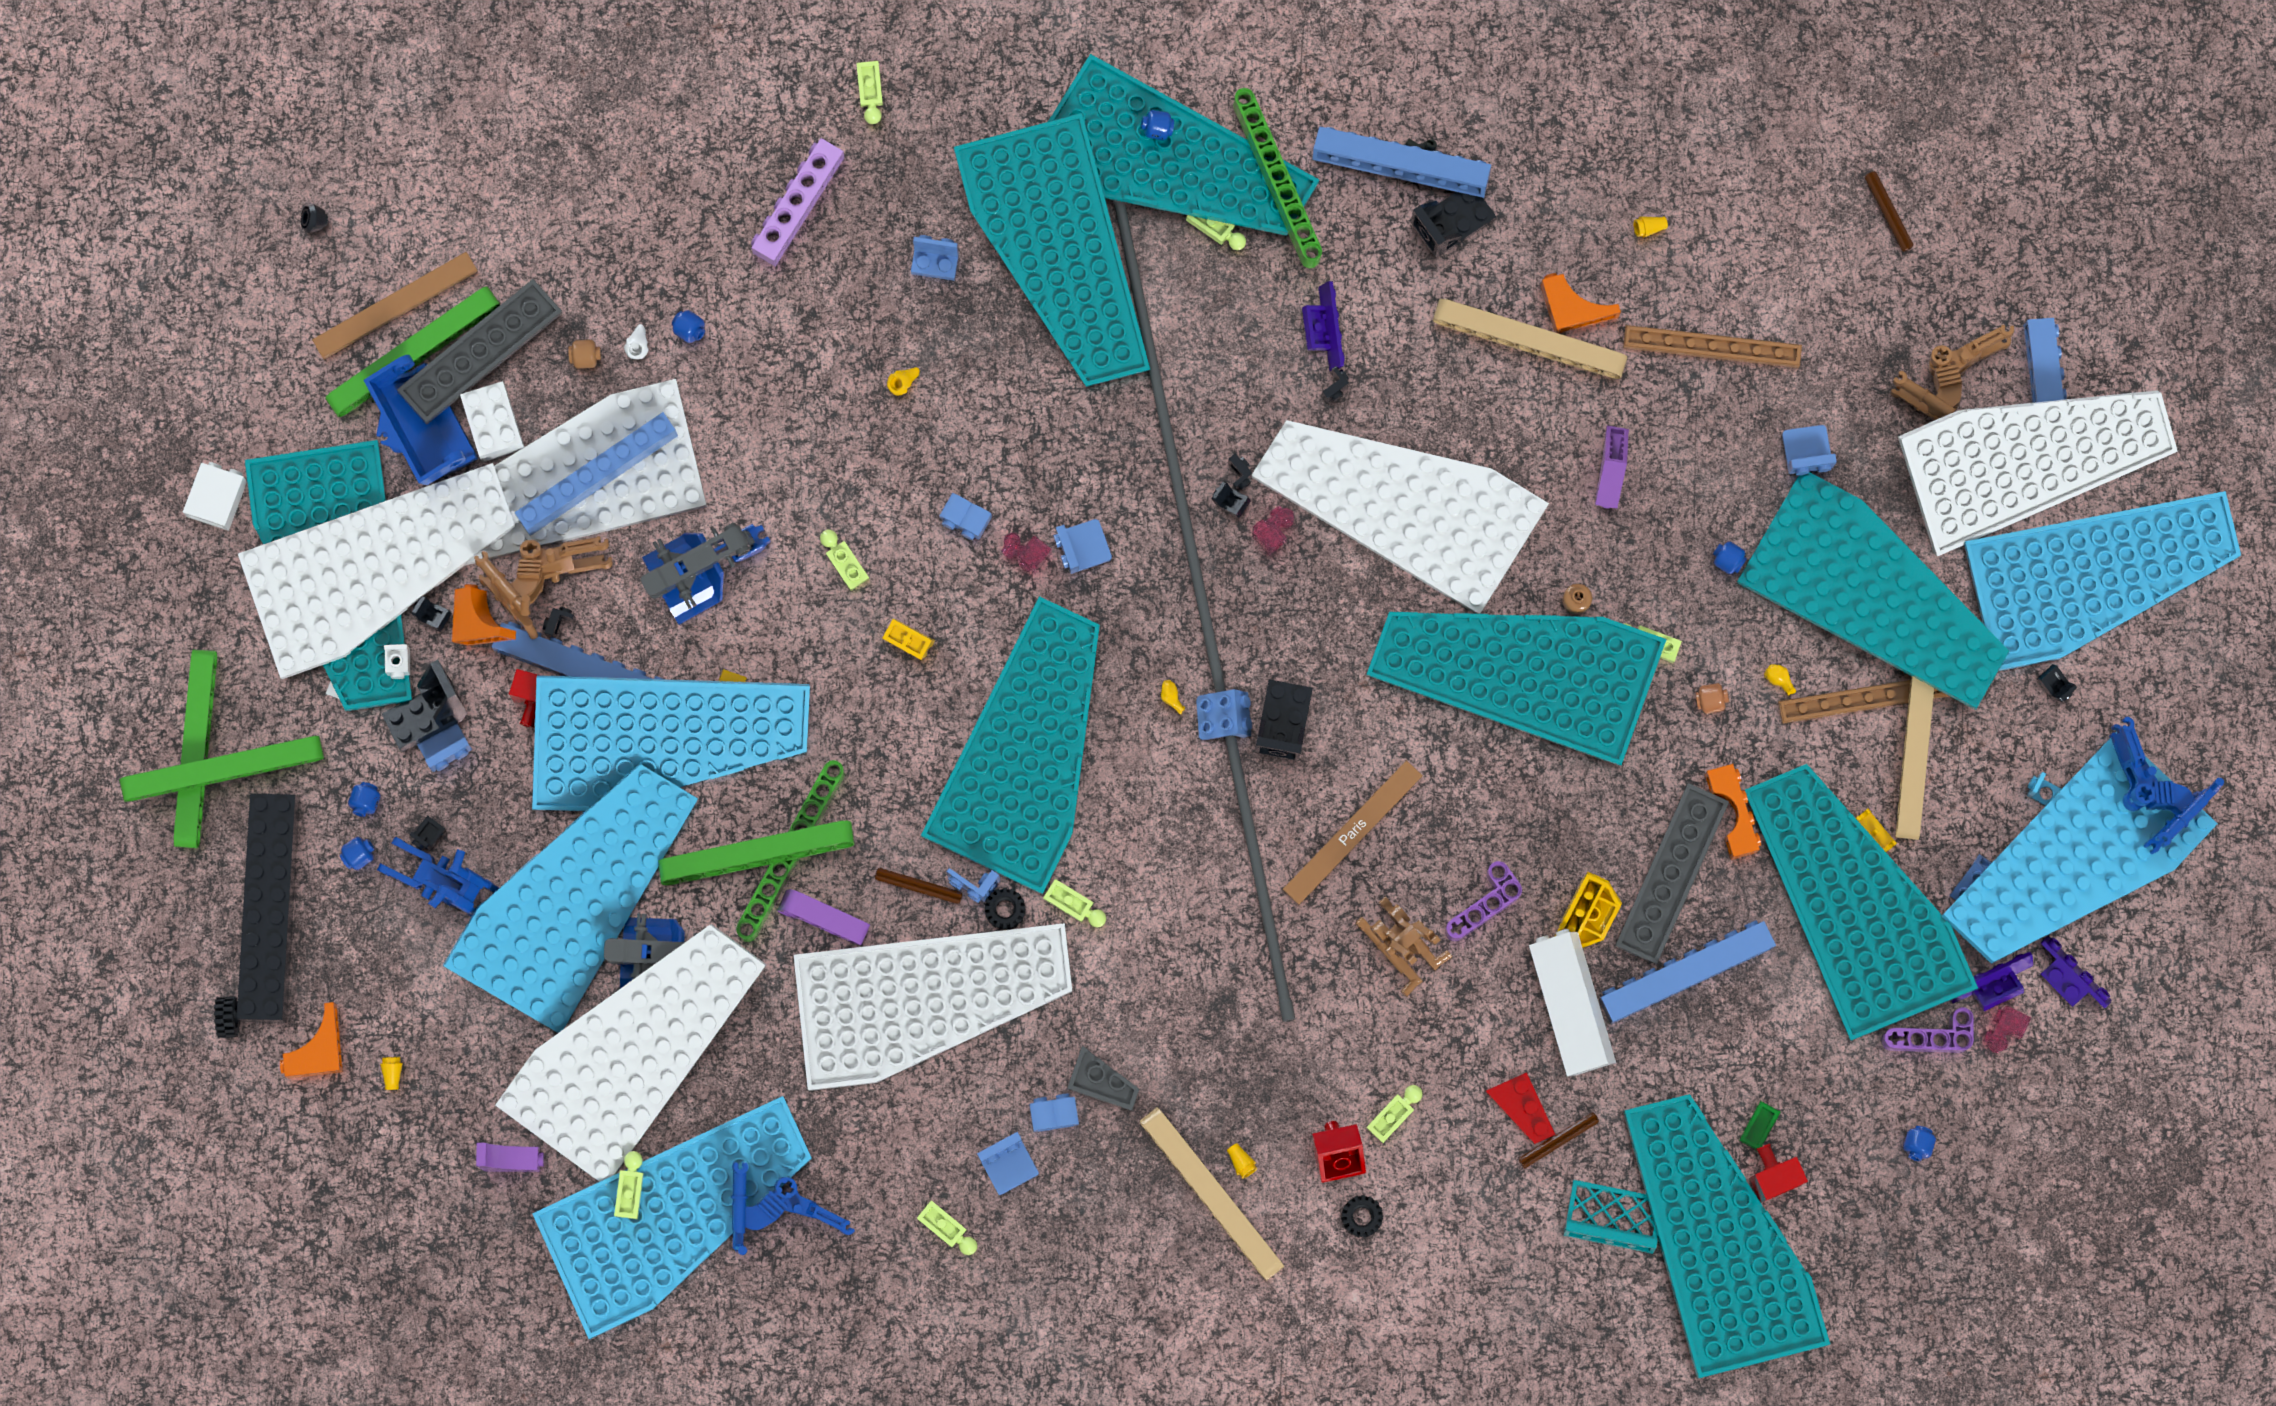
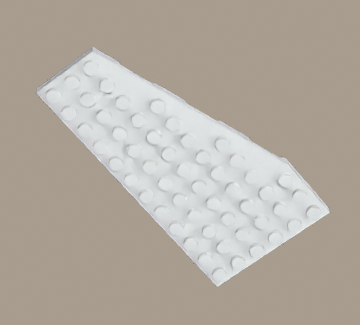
M673 379L611 394L496 464L494 467L515 527L476 556L482 559V552L485 551L488 553L489 560L519 553L521 544L527 540H535L540 544V547L707 507L677 380ZM664 412L678 434L676 438L530 536L514 512ZM474 557L465 563L464 566L474 564Z
M2158 390L1958 410L1898 436L1932 549L1936 556L1965 545V541L1979 539L2178 452L2162 394Z
M1286 420L1252 474L1253 479L1475 614H1481L1549 505L1548 502L1491 468Z
M493 463L238 553L281 679L346 657L362 642L405 612L421 596H424L435 586H439L491 543H495L515 527Z

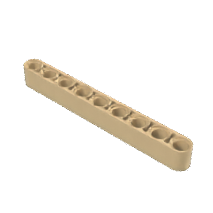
M1439 299L1433 317V322L1438 325L1614 379L1622 378L1628 358L1617 351L1447 299Z
M1913 676L1910 679L1895 837L1919 840L1934 688Z
M1156 1107L1139 1122L1265 1281L1284 1268L1279 1258L1162 1111Z

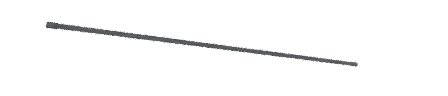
M1112 200L1116 211L1140 332L1150 366L1149 375L1215 693L1226 691L1126 205L1125 202ZM1233 735L1226 736L1225 742L1278 992L1282 1022L1296 1020L1288 990L1237 739Z

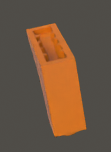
M1548 274L1541 281L1540 287L1555 333L1560 334L1619 318L1621 313L1619 304L1599 305L1581 298L1568 285L1564 274Z
M466 584L464 588L455 589L452 642L471 646L516 640L515 630L500 627L493 620L488 608L487 591L478 589V586L473 584Z
M334 1002L324 1003L323 1020L315 1036L303 1047L283 1054V1060H280L281 1074H284L286 1078L292 1079L343 1072L337 1004Z

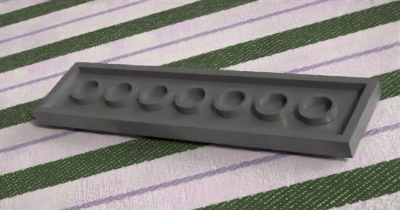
M532 279L398 388L397 393L427 425L461 397L460 394L470 390L562 314V310Z
M1690 783L1686 785L1615 947L1657 965L1729 801Z

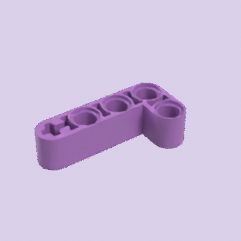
M1496 861L1488 868L1487 878L1494 887V890L1448 922L1445 934L1449 940L1459 941L1520 897L1522 893L1521 884L1504 862ZM1492 869H1502L1504 876L1501 878L1494 877ZM1513 886L1517 890V895L1513 897L1508 896L1505 888ZM1495 899L1499 907L1497 909H1490L1487 906V900ZM1470 912H1477L1480 915V921H1470L1468 914ZM1464 921L1465 926L1460 929L1459 935L1456 932L1451 933L1452 925L1458 927Z
M792 889L785 891L777 909L779 913L785 916L800 919L858 946L862 945L870 927V924Z
M1958 1008L1949 1017V1029L1891 1028L1882 1035L1881 1043L1885 1049L1890 1051L1961 1053L1973 1045V1014L1968 1008ZM1958 1013L1965 1015V1024L1957 1022L1956 1015ZM1893 1034L1896 1039L1904 1037V1041H1897L1893 1045V1042L1888 1040V1038ZM1913 1034L1920 1037L1921 1044L1919 1046L1912 1044L1911 1036ZM1935 1035L1943 1038V1046L1935 1045L1933 1041ZM1957 1036H1963L1966 1039L1965 1047H1960L1957 1044Z

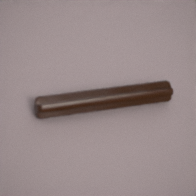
M1877 172L1868 173L1865 176V180L1903 252L1910 250L1914 244Z
M878 868L875 874V879L945 901L959 904L962 899V892L883 868Z
M1591 1112L1518 1159L1519 1163L1523 1168L1534 1164L1599 1123L1597 1115Z

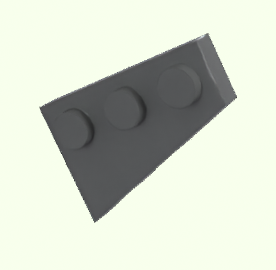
M1084 1046L1081 1047L1067 1089L1132 1111L1139 1088L1105 1064V1062L1092 1054Z

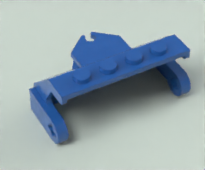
M404 355L364 379V382L381 412L376 436L381 437L383 434L384 437H388L380 443L389 446L395 453H403L418 483L429 485L442 476L463 469L479 458L451 406L426 425L397 393L398 388L428 365L423 363L412 371L404 373L415 364L410 355Z

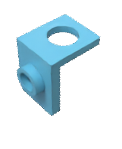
M2041 772L2037 777L2033 776L2027 786L2030 789L2027 796L2046 806L2061 788L2044 780L2046 773ZM2043 787H2048L2052 791V797L2048 800L2040 796V790Z

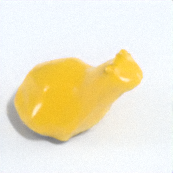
M919 368L897 370L895 373L890 374L887 380L889 391L896 396L906 394L912 382L919 376Z
M1771 664L1766 668L1764 677L1770 683L1782 687L1787 695L1796 693L1786 667Z
M1164 680L1161 700L1174 708L1179 714H1182L1185 707L1178 700V690L1175 683L1171 680Z

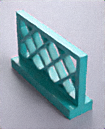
M1573 1180L1563 1236L1651 1254L1656 1250L1658 1241L1655 1225L1651 1219L1652 1214L1648 1215L1642 1207V1204L1648 1201L1646 1194ZM1577 1187L1586 1188L1591 1196L1581 1202L1576 1195ZM1602 1192L1609 1193L1613 1199L1606 1206H1603L1597 1198V1195ZM1625 1196L1631 1197L1636 1204L1627 1211L1619 1201ZM1594 1199L1600 1210L1590 1215L1584 1204ZM1616 1203L1623 1214L1613 1220L1606 1209ZM1579 1207L1587 1216L1582 1222L1572 1220L1573 1211ZM1639 1208L1645 1219L1635 1224L1629 1213ZM1601 1212L1610 1221L1605 1226L1597 1225L1593 1219ZM1624 1216L1632 1225L1627 1231L1620 1230L1615 1223ZM1648 1221L1653 1228L1652 1236L1644 1235L1638 1227Z

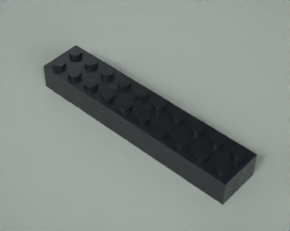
M250 793L236 1018L240 1022L287 1023L300 798L295 794Z

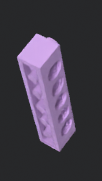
M820 138L818 143H814L809 150L810 156L807 161L801 162L797 169L798 175L795 179H791L786 186V194L783 198L780 197L776 201L774 213L772 216L768 215L764 220L762 232L760 235L756 234L752 239L751 248L753 254L775 267L845 158L843 150ZM818 161L825 163L824 167L820 169L815 168L814 164ZM810 179L814 183L809 187H805L802 185L803 181ZM798 197L802 199V202L798 205L790 203L793 198ZM782 216H789L791 218L787 223L779 222ZM771 234H777L779 236V238L774 242H771L767 239L768 236Z

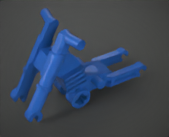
M2125 717L2122 719V722L2127 723L2128 726L2115 724L2111 729L2117 731V734L2113 732L2109 735L2122 770L2130 784L2129 791L2123 796L2124 807L2129 811H2138L2146 806V810L2167 809L2175 814L2152 839L2145 842V848L2150 845L2153 846L2150 854H2154L2159 851L2161 846L2163 848L2168 846L2184 827H2188V823L2223 786L2224 780L2217 778L2207 789L2196 791L2193 794L2187 787L2173 783V781L2158 782L2155 777L2156 768L2153 766L2149 767L2145 760V754L2135 731L2133 719Z
M394 837L391 844L423 859L413 879L381 863L377 871L384 875L390 876L417 890L425 887L421 896L428 900L433 891H436V894L428 903L436 909L440 902H443L455 909H461L469 916H472L476 910L473 907V902L480 889L485 888L494 893L500 888L469 868L461 867L465 852L457 849L452 866L446 870L450 861L449 858L442 856L436 865L433 856L407 844L397 837Z
M733 1162V1195H731L733 1199V1249L740 1255L747 1253V1248L744 1246L745 1227L751 1230H760L776 1221L784 1211L818 1219L840 1230L845 1235H851L855 1232L853 1228L846 1230V1226L850 1224L849 1220H845L820 1207L816 1202L800 1196L797 1191L796 1182L789 1177L779 1178L775 1182L773 1191L769 1190L754 1206H746V1199H748V1196H746L748 1164L743 1162L742 1168L738 1169L739 1164ZM789 1181V1187L792 1188L791 1192L782 1194V1188L779 1187L780 1184Z

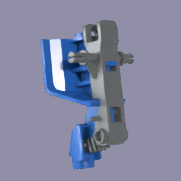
M731 523L724 527V532L718 534L716 529L712 528V533L715 537L706 541L703 533H684L665 545L661 539H657L659 545L656 541L653 542L656 550L642 557L649 572L641 577V583L651 598L657 599L661 596L664 598L678 625L723 600L724 572L718 562L727 559L730 566L734 567V562L743 561L762 552L771 541L769 537L759 538V534L765 531L762 525L755 527L751 524L741 529L736 523Z
M639 913L637 918L629 917L626 921L623 939L610 938L605 941V960L611 964H618L621 967L620 989L685 943V931L676 919L646 918L647 914Z

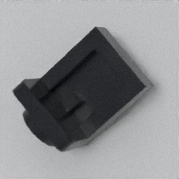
M1336 366L1331 371V375L1336 382L1322 391L1321 397L1326 404L1331 400L1333 402L1339 400L1344 395L1343 392L1348 389L1349 378L1342 369L1338 370Z
M1235 453L1228 459V464L1240 478L1233 483L1232 489L1236 491L1239 488L1244 490L1251 484L1252 481L1250 479H1252L1253 473L1248 468L1250 465L1243 456L1239 458Z
M1224 481L1216 488L1212 496L1213 502L1219 509L1238 519L1251 502L1248 496L1232 489Z
M421 596L419 601L415 603L412 615L420 624L439 632L442 631L452 614L448 609L430 602L426 596Z
M560 607L559 610L552 608L550 617L545 618L542 628L545 630L544 634L547 638H556L562 619L575 623L576 617L572 614V610L565 607Z
M2054 664L2037 678L2049 697L2060 702L2069 699L2077 689V686L2070 683L2058 666Z
M427 815L416 831L410 833V836L414 839L411 843L420 850L426 848L431 851L446 829Z

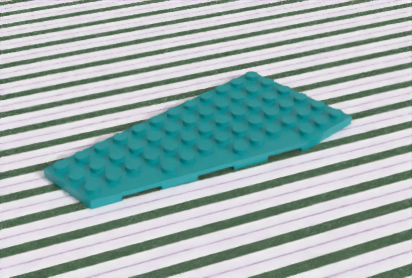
M1089 55L1048 122L1082 113L1105 198L1288 235L1247 139L1094 55ZM1150 110L1168 112L1171 118L1174 119L1172 136H1168L1163 141L1147 138L1144 129H1141L1142 117L1147 116ZM1265 156V157H1264V159L1267 160V161H1273V160H1274V159H1273L1272 157H1270V156ZM1283 160L1303 207H1305L1319 184V179ZM1278 175L1272 176L1275 180H1282ZM1286 194L1281 195V197L1285 200L1291 199L1290 196ZM1296 214L1289 215L1292 219H1297L1299 217Z
M1082 113L955 146L954 151L972 215L1085 387L1149 371L1150 366Z
M378 440L245 460L252 522L263 545L387 501ZM402 614L362 642L346 657L323 665L345 711L392 705L412 700L410 675H404L403 679H392L391 676L385 673L384 645L406 644ZM394 658L393 664H399L400 658Z
M1810 472L1798 476L1737 581L1739 585L1975 710L1980 705L2009 653V650L1862 499Z
M1040 596L1038 597L921 834L922 838L989 870H993L1037 893L1044 894L1073 834L1099 624Z
M1389 612L1366 676L1622 766L1667 639L1599 616L1571 617L1556 615Z
M1808 764L1745 789L1753 813L1851 1041L1978 989L1951 924L1941 917L1942 914Z
M1688 1094L1624 1110V1117L1697 1379L1830 1345L1812 1277L1806 1272L1786 1242V1238L1747 1183L1745 1176L1711 1129L1692 1096Z

